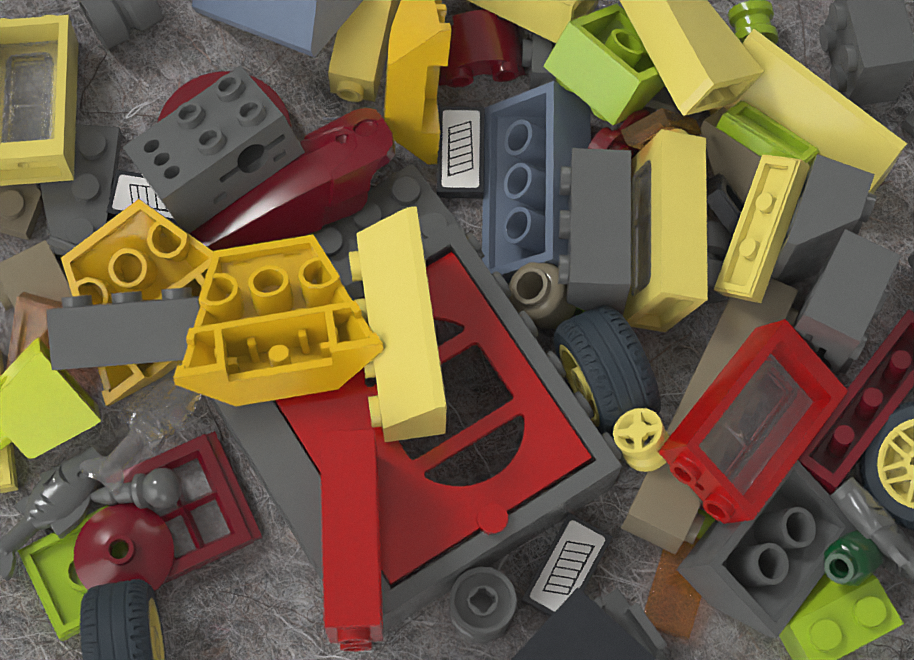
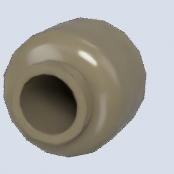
M529 262L520 267L512 276L508 286L511 291V297L508 299L518 313L525 311L537 328L543 330L556 329L558 325L569 320L574 315L577 307L567 303V285L558 284V267L552 263Z

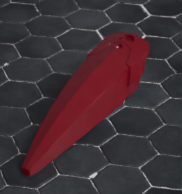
M371 108L353 110L305 135L304 140L300 142L305 153L189 234L214 252L216 250L305 236L321 230L322 226L353 215L365 206L368 191L370 190V181L374 173L388 164L395 156L396 146L393 133L377 110Z

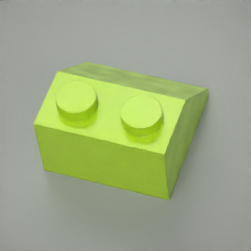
M617 3L569 21L543 66L556 77V81L561 87L574 92L590 106L591 111L598 118L611 123L613 126L626 120L635 111L642 109L665 86L628 15Z
M825 572L779 634V637L792 660H839L890 633L904 623L874 574L859 586H847L832 581Z

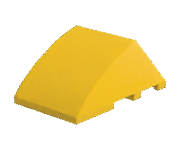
M401 0L391 26L389 38L384 120L393 133L395 142L426 164H437L440 141L437 106L440 66H448L451 26L450 23H445L447 9L446 5L442 4V0Z
M138 199L61 257L72 296L92 295L93 304L112 303L111 293L142 291V300L162 299L161 289L192 287V296H200L213 251L144 201ZM183 360L97 367L104 388L101 392L105 405L110 406L162 378L177 367V365L181 364Z
M307 235L213 252L198 299L200 308L194 327L188 330L186 336L188 346L182 365H177L173 380L177 386L233 406H242L337 390L381 353L384 348L376 332L373 333L363 318L362 311L355 300L352 301L345 290L338 272L315 236Z

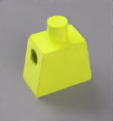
M39 337L0 376V451L13 442L27 458L33 459L92 428L101 421L97 403L67 369L52 370L50 349Z

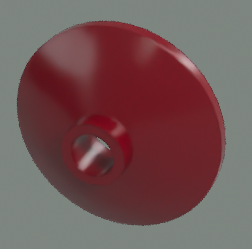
M130 503L112 505L93 515L82 527L74 546L75 570L78 578L87 590L96 585L141 579L151 585L155 593L167 580L175 558L173 536L163 519L148 508L140 509L135 504ZM119 542H127L129 545L127 555L121 559H115L112 555L113 547Z

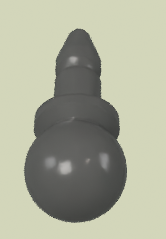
M158 468L151 471L147 476L144 473L135 474L132 482L121 483L116 486L114 484L107 485L93 492L90 498L94 502L106 505L134 502L140 509L147 508L149 505L156 508H168L179 500L183 487L181 479L174 471L167 468Z

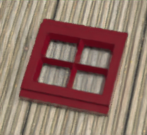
M215 431L196 437L106 479L107 485L114 484L116 486L117 484L132 482L135 474L144 473L147 476L151 471L158 468L170 469L181 479L182 494L174 505L168 508H156L151 505L147 507L163 519L169 527L174 540V563L164 584L263 538Z

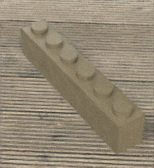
M770 277L762 303L733 297L729 298L667 429L669 436L756 327L786 319L793 326L799 310L791 307L798 292L797 289ZM764 363L699 445L717 467L723 455L729 458L733 457L744 431L736 428L742 414L751 417L763 390L754 386L760 373L769 376L771 373L770 368ZM666 462L659 469L647 472L621 529L676 554L684 540L693 544L705 516L697 513L702 500L688 485L680 482L673 476L669 468L670 465Z

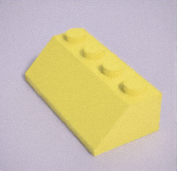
M753 29L743 42V45L764 70V73L735 103L709 109L710 115L723 107L729 110L739 101H745L818 148L820 151L818 155L875 174L869 190L870 193H874L889 174L907 143L757 30Z
M417 206L408 207L356 233L358 251L349 252L352 281H363L365 298L355 299V301L359 305L366 323L373 333L376 332L384 348L381 353L364 366L365 378L376 377L378 396L368 397L372 428L383 427L384 442L446 434V401Z

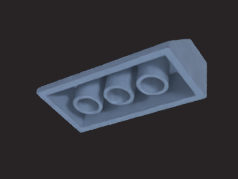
M192 0V7L199 14L315 58L363 0Z
M555 81L485 107L482 252L485 257L482 258V261L491 274L495 271L499 272L506 283H510L512 276L518 269L529 262L552 263L558 267L559 254L567 255L568 240L559 239L560 210H568V196L559 194L561 166H570L572 148L587 149L590 144V106L574 92L564 89Z

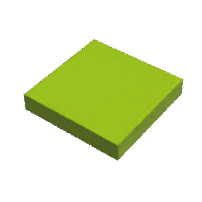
M106 505L88 514L80 525L62 539L58 538L56 533L53 532L18 550L52 626L62 642L80 633L81 601L88 591L78 578L74 566L76 539L85 523L97 512L110 505ZM119 542L113 547L112 555L115 559H121L127 555L129 551L128 543Z

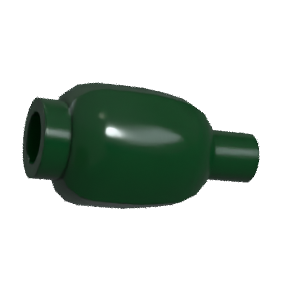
M857 530L844 534L830 544L824 552V568L827 576L832 581L847 586L861 585L883 562V553L871 539L865 538Z

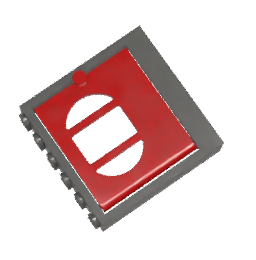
M456 222L422 241L433 320L446 321L464 328L463 332L438 346L440 365L473 345L479 346L512 395L513 399L417 459L412 460L408 457L398 440L384 442L382 426L372 428L368 397L378 396L377 384L372 387L365 385L364 367L337 390L275 400L320 473V431L375 429L378 453L381 570L390 585L481 529L483 531L393 589L389 587L382 576L383 633L451 591L457 578L467 570L477 567H489L565 519L569 513L576 512L612 489L622 467L618 461L622 458V454L613 438L608 433L601 435L590 420L594 417V413L586 398L579 391L574 394L571 392L563 380L566 372L558 357L552 351L544 352L535 339L539 334L530 316L525 311L520 313L516 311L508 299L511 297V291L504 278L497 271L492 274L482 261L485 255L481 250L480 243L471 232L464 234ZM363 281L352 282L344 287L352 301L365 298ZM209 397L323 582L321 477L273 400L233 406ZM518 416L524 418V435L518 452L512 461L494 477L468 486L443 485L425 478L424 475L509 421ZM583 464L586 466L581 471L577 472L573 476L569 477L565 481L561 482L554 488L550 489L546 493L542 494L538 498L534 499L530 503L526 504L525 506H523L522 508L508 516L507 512H509L513 508L517 507L521 503L525 502L529 498L541 492L542 490L552 485L556 481L560 480L564 476L568 475L572 471L576 470Z

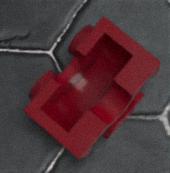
M474 10L452 16L454 24L451 25L448 66H440L438 86L465 87L473 83L474 76L482 74L492 75V79L496 82H508L516 79L518 76L526 75L525 67H522V48L517 24L509 20H499L496 14L488 10Z

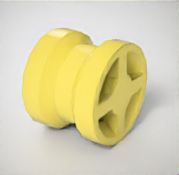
M636 408L623 414L614 426L613 436L625 461L631 468L641 472L659 469L666 461L658 451L670 437L664 429L661 418L654 411L647 408ZM650 437V442L644 446V441Z

